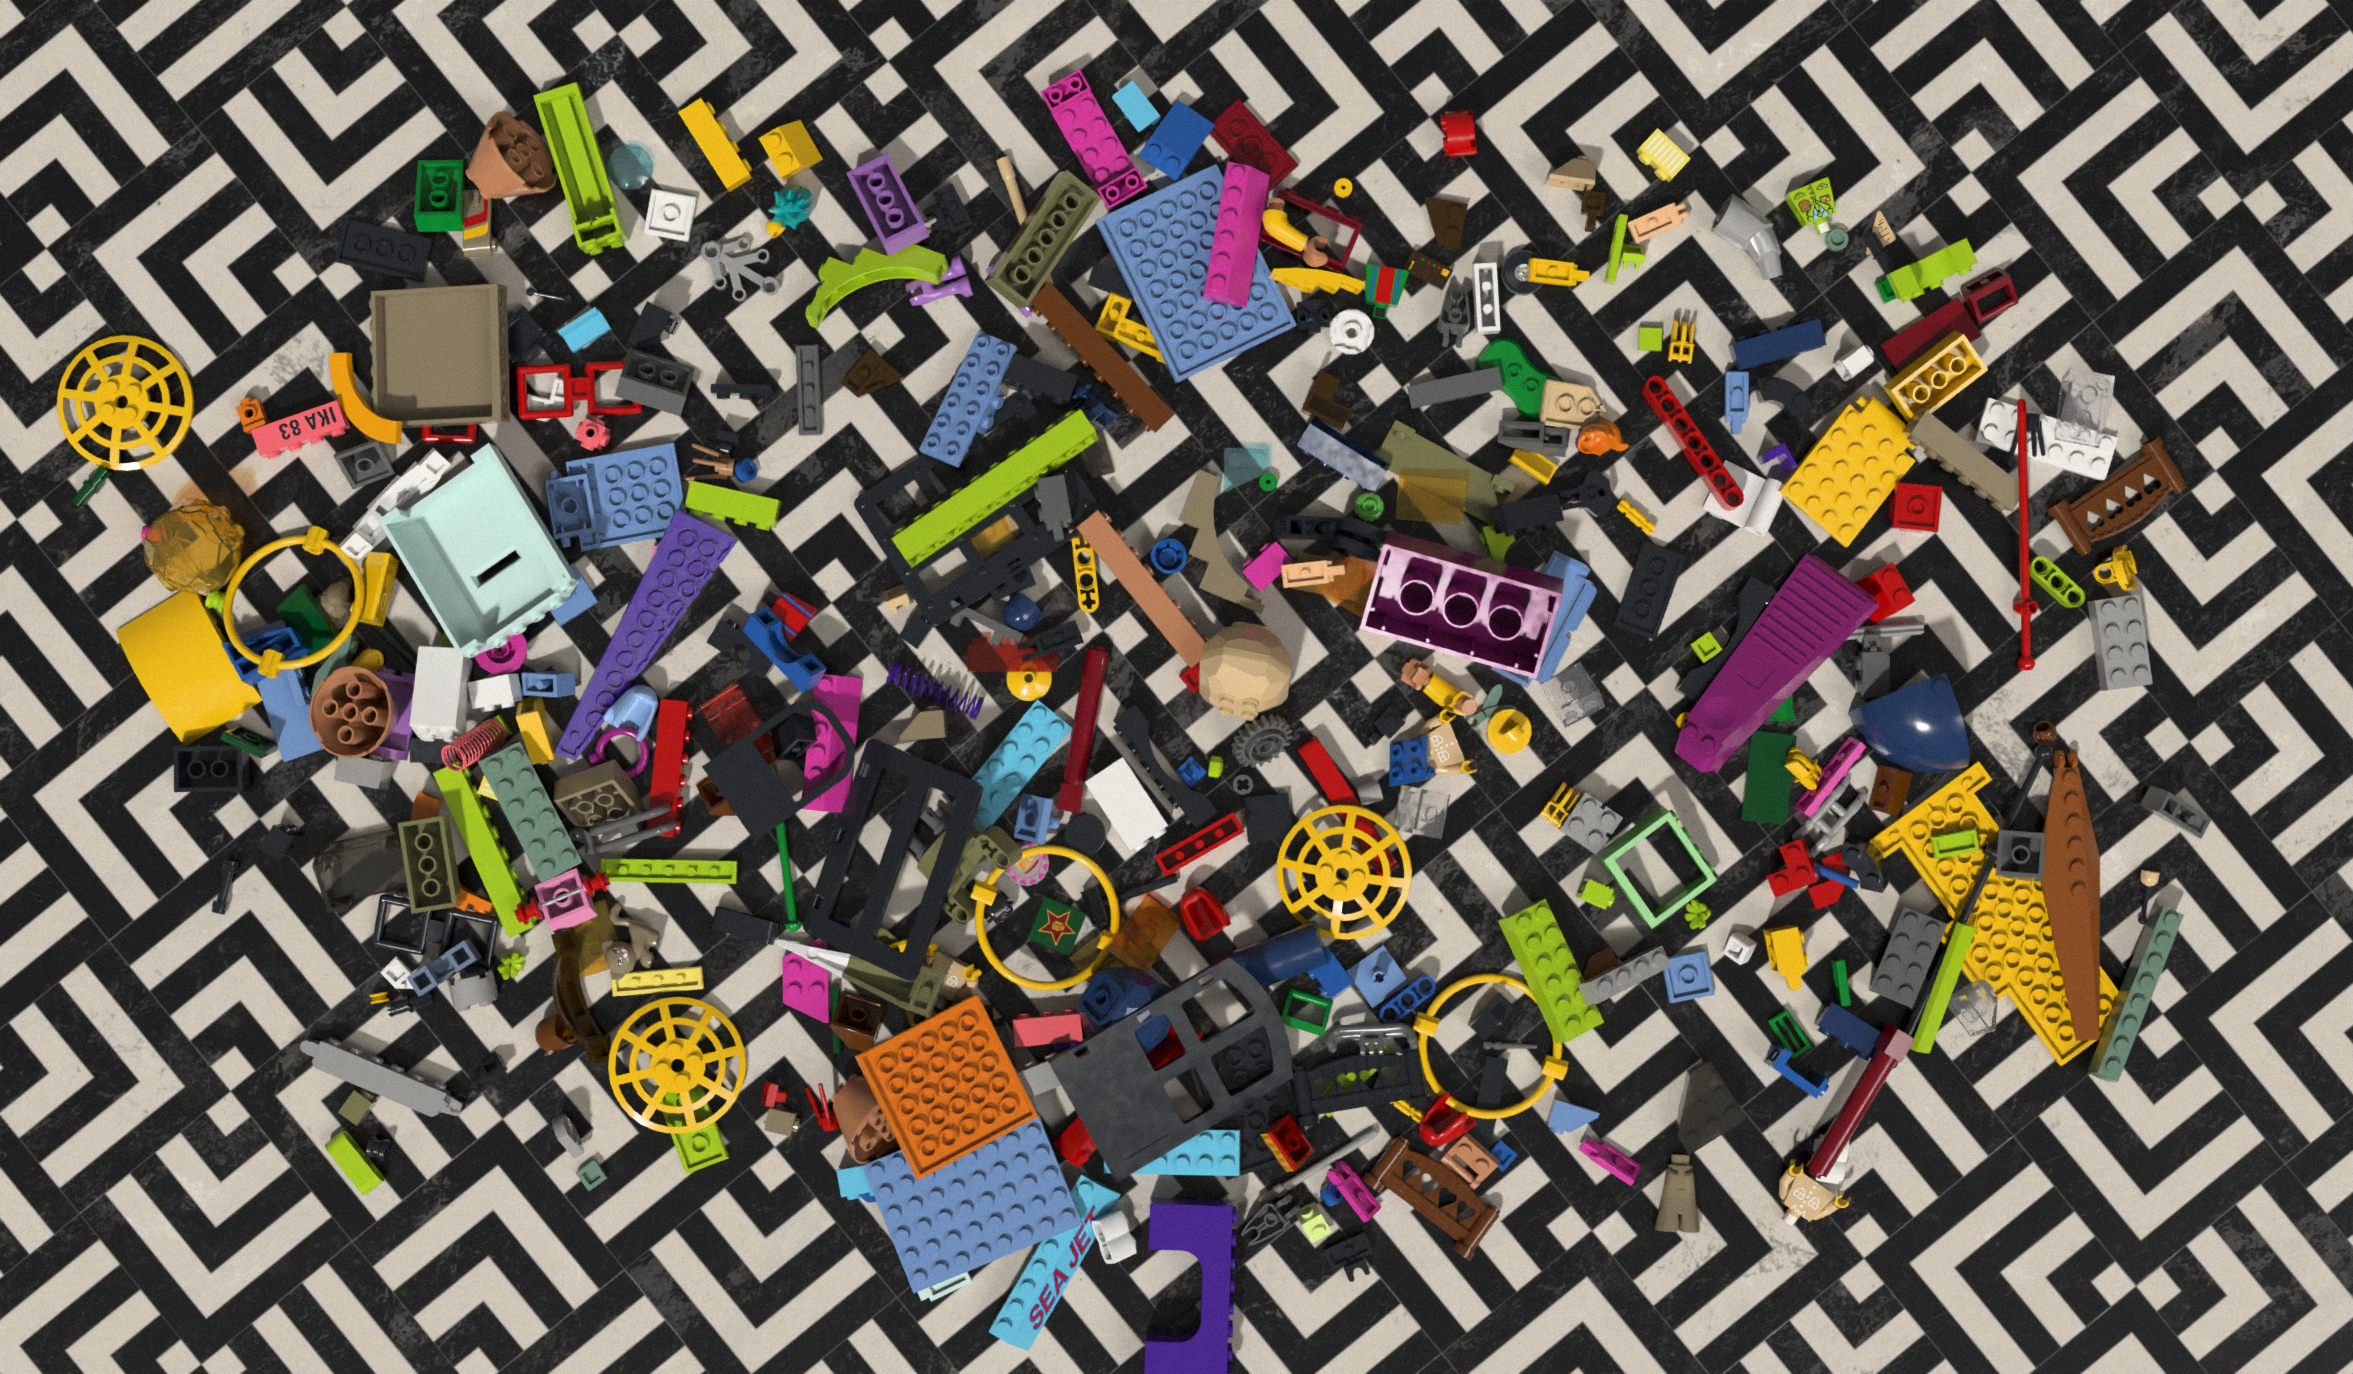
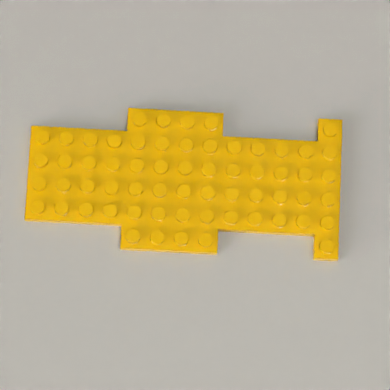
M1976 761L1868 840L1880 851L1884 858L1900 847L1948 912L1952 920L1947 923L1941 938L1944 947L1986 862L1987 855L1982 853V849L1987 841L1994 843L1998 837V831L2001 830L1974 794L1992 780L1979 761ZM1976 828L1980 851L1934 859L1930 842L1931 836ZM1995 862L1966 924L1977 928L1961 970L1987 1006H1991L2007 994L2058 1065L2063 1066L2097 1040L2076 1041L2041 883L1996 876ZM2100 965L2099 1039L2103 1034L2119 993Z

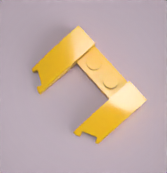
M1110 293L1095 330L1107 340L1121 342L1156 357L1157 361L1166 364L1149 329L1126 319L1132 301Z

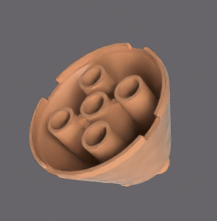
M505 111L495 113L488 120L470 160L469 168L466 169L467 177L474 181L479 188L481 196L487 200L490 198L499 199L549 191L554 187L557 180V174H553L552 165L555 163L550 151L530 125L524 120L517 121L511 117L513 116L512 113Z
M342 667L333 671L334 673L325 680L323 679L315 689L310 703L309 719L312 732L316 733L321 742L320 745L326 751L343 758H357L374 751L388 735L392 734L398 721V705L384 681L377 674L362 667Z
M851 1075L843 1088L832 1095L831 1101L833 1102V1110L850 1156L857 1163L865 1164L869 1163V1158L874 1156L880 1158L898 1142L865 1076Z

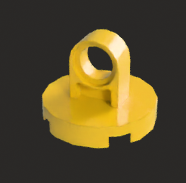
M2126 545L2115 547L2113 559L2103 561L2095 568L2094 577L2098 582L2111 583L2118 581L2124 591L2137 587L2138 581H2133V574H2137L2135 560L2131 551H2125L2127 549ZM2100 568H2109L2111 570V577H2102L2099 571Z
M1501 709L1495 712L1487 723L1486 737L1489 744L1497 751L1505 754L1516 753L1522 750L1529 743L1532 735L1531 724L1528 718L1522 712L1514 709Z

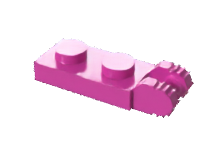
M1338 1160L1335 1168L1328 1170L1327 1176L1331 1183L1337 1185L1339 1191L1364 1223L1369 1221L1382 1208L1357 1174L1343 1160Z

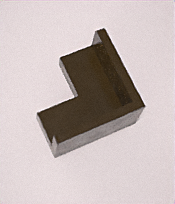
M1321 369L1301 412L1341 431L1351 410L1331 401L1341 380L1325 373V370Z

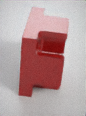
M1895 483L1894 495L1890 496L1888 516L1892 518L1891 528L1910 532H1938L1942 487Z

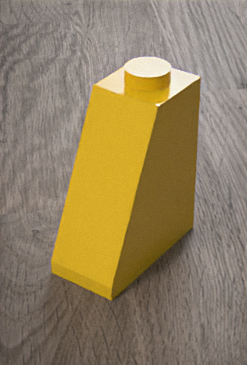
M542 696L524 697L523 700L518 701L516 719L532 765L538 763L540 765L547 764L555 757V746Z

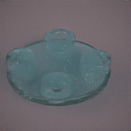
M621 146L609 157L607 164L608 175L615 185L624 190H634L642 187L653 174L651 158L639 146Z

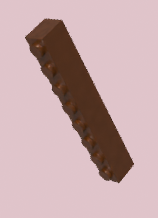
M1050 282L1035 295L1030 302L1032 306L1029 307L1037 317L1042 315L1048 321L1045 325L1054 334L1058 332L1063 337L1061 342L1069 350L1074 348L1079 354L1077 359L1085 367L1090 365L1093 368V376L1101 384L1105 381L1111 387L1108 389L1110 394L1116 400L1121 398L1126 403L1123 407L1131 416L1136 414L1142 420L1139 424L1148 433L1150 431L1156 433L1175 415Z

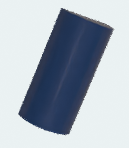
M1315 920L1229 951V957L1242 965L1263 988L1329 964Z

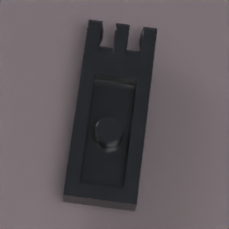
M711 384V394L717 395V399L723 400L730 399V396H739L741 400H753V396H772L775 392L770 385Z

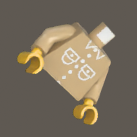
M1446 707L1439 714L1427 720L1419 731V737L1428 736L1427 765L1434 767L1435 773L1439 775L1455 776L1464 773H1474L1477 769L1470 770L1469 763L1475 762V760L1465 761L1449 723L1456 715L1448 717L1446 711L1451 709V707Z
M933 942L928 947L925 959L927 967L947 975L935 1004L936 1007L944 1010L949 1000L961 1002L976 993L978 977L981 975V971L975 969L973 964L968 965L949 953H936L935 950L938 946Z
M1794 1159L1790 1161L1789 1168L1779 1180L1780 1202L1789 1207L1782 1220L1791 1226H1794L1800 1215L1809 1222L1811 1220H1818L1830 1215L1839 1208L1847 1207L1851 1199L1850 1197L1847 1200L1841 1199L1844 1191H1839L1837 1197L1834 1198L1835 1195L1803 1173V1163L1800 1167H1794Z

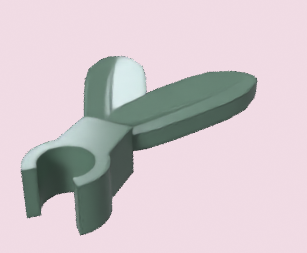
M1501 684L1495 685L1489 691L1481 711L1466 717L1465 721H1469L1471 718L1476 720L1475 725L1470 726V729L1477 728L1482 721L1490 718L1501 709L1517 710L1512 705L1496 706L1502 695Z

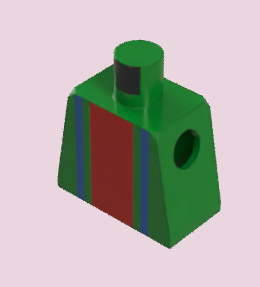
M1366 264L1365 303L1374 305L1372 317L1386 319L1387 308H1397L1409 274L1408 270Z

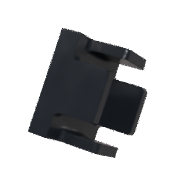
M523 307L517 313L510 312L508 314L509 360L516 367L528 365L555 341L527 308Z

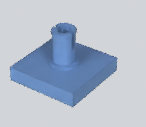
M575 564L570 565L579 580L578 584L570 596L563 601L562 606L550 610L559 626H563L599 602Z
M1022 793L1014 837L1038 844H1045L1047 829H1057L1060 824L1058 816L1050 815L1053 800Z
M1381 945L1346 970L1372 1008L1409 983L1384 945Z

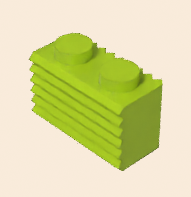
M1585 877L1575 897L1606 909L1607 906L1611 907L1616 894H1613V888Z

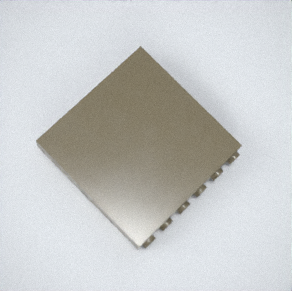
M484 284L371 291L369 307L372 318L370 321V331L372 333L370 352L373 361L371 366L373 412L390 420L402 421V428L510 423L507 286Z

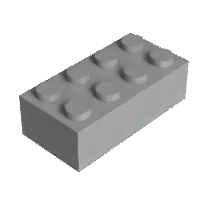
M2140 594L2089 601L2088 609L2100 691L2153 684Z

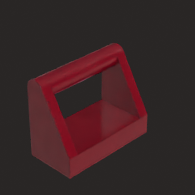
M2000 267L1960 288L1962 296L1977 324L2019 303L2010 274ZM2004 287L2009 299L1980 313L1976 301Z

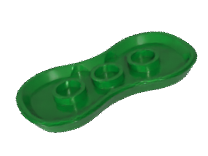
M1505 337L1492 340L1479 353L1475 363V370L1500 367L1504 389L1499 391H1502L1513 400L1524 419L1529 422L1539 423L1542 394L1546 379L1561 380L1552 374L1536 368L1516 341Z

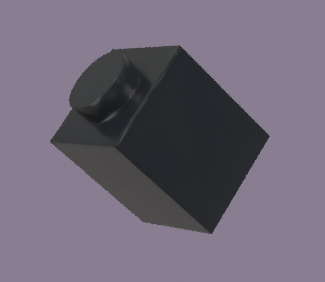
M922 613L919 617L913 614L899 634V637L919 650L934 627L930 625V622Z

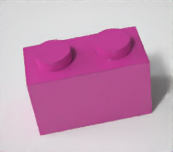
M1276 541L1273 544L1268 542L1259 550L1262 554L1256 560L1251 557L1242 565L1245 568L1242 574L1259 593L1282 573L1281 565H1288L1294 562Z

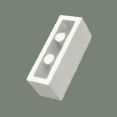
M1497 262L1473 264L1471 269L1475 335L1498 334L1500 332Z

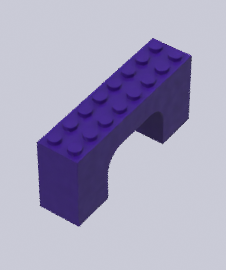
M1150 1198L1149 1250H1176L1193 1254L1202 1266L1201 1316L1194 1329L1185 1334L1146 1333L1144 1374H1231V1365H1227V1361H1232V1343H1228V1338H1233V1320H1229V1315H1233L1234 1301L1233 1297H1230V1292H1234L1235 1279L1234 1275L1230 1274V1269H1235V1252H1231V1246H1236V1229H1232V1223L1237 1221L1236 1206H1232V1200Z

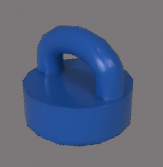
M744 458L736 463L735 474L738 481L744 483L757 476L756 464L751 459Z
M1329 1182L1320 1188L1321 1199L1326 1205L1331 1207L1343 1200L1344 1196L1337 1188V1185Z

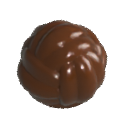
M2041 721L2033 727L2032 736L2038 744L2048 745L2056 739L2057 730L2053 723Z

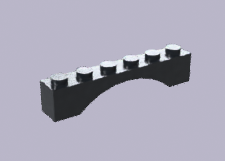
M1752 575L1746 578L1736 594V620L1732 633L1723 646L1722 651L1703 665L1686 671L1675 691L1694 703L1699 701L1743 641L1750 627L1761 616L1759 613L1763 607L1767 608L1774 598L1772 596L1774 592L1772 588Z
M1135 704L1113 720L1116 723L1113 728L1120 737L1125 735L1129 740L1127 746L1134 755L1139 753L1142 757L1141 765L1148 773L1152 771L1156 775L1157 779L1154 781L1161 791L1166 789L1171 797L1168 800L1175 809L1180 807L1185 813L1182 818L1189 827L1194 825L1198 828L1218 812L1204 793L1192 791L1181 786L1161 768L1150 745L1149 722Z

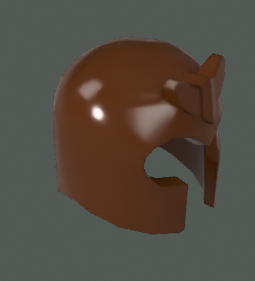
M558 1014L542 1019L535 1029L536 1042L541 1049L546 1051L545 1056L574 1045L571 1042L577 1040L565 1027ZM565 1036H567L568 1042L563 1040Z

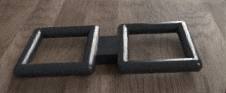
M387 894L380 895L372 939L374 946L424 955L428 941L440 944L439 957H441L449 950L454 917L490 924L484 959L480 958L471 965L487 969L491 968L500 922L497 916L463 911L451 907L447 908L445 920L432 918V911L423 912L418 944L413 945L382 938L387 905L411 908L410 900Z

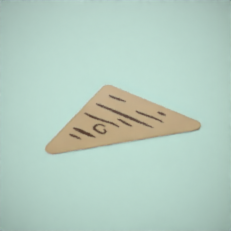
M1878 211L1872 233L1875 232L1883 246H1886L1895 241L1896 237L1882 212ZM1867 247L1866 254L1870 255L1871 251Z

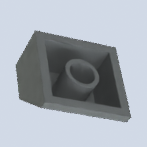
M1999 830L1996 876L2041 882L2043 879L2046 833Z

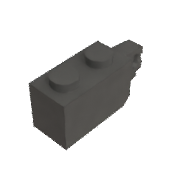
M1863 634L1862 649L1858 651V656H1855L1854 659L1855 670H1858V679H1855V691L1858 692V696L1863 698L1883 697L1890 694V656L1886 652L1881 651L1879 634Z

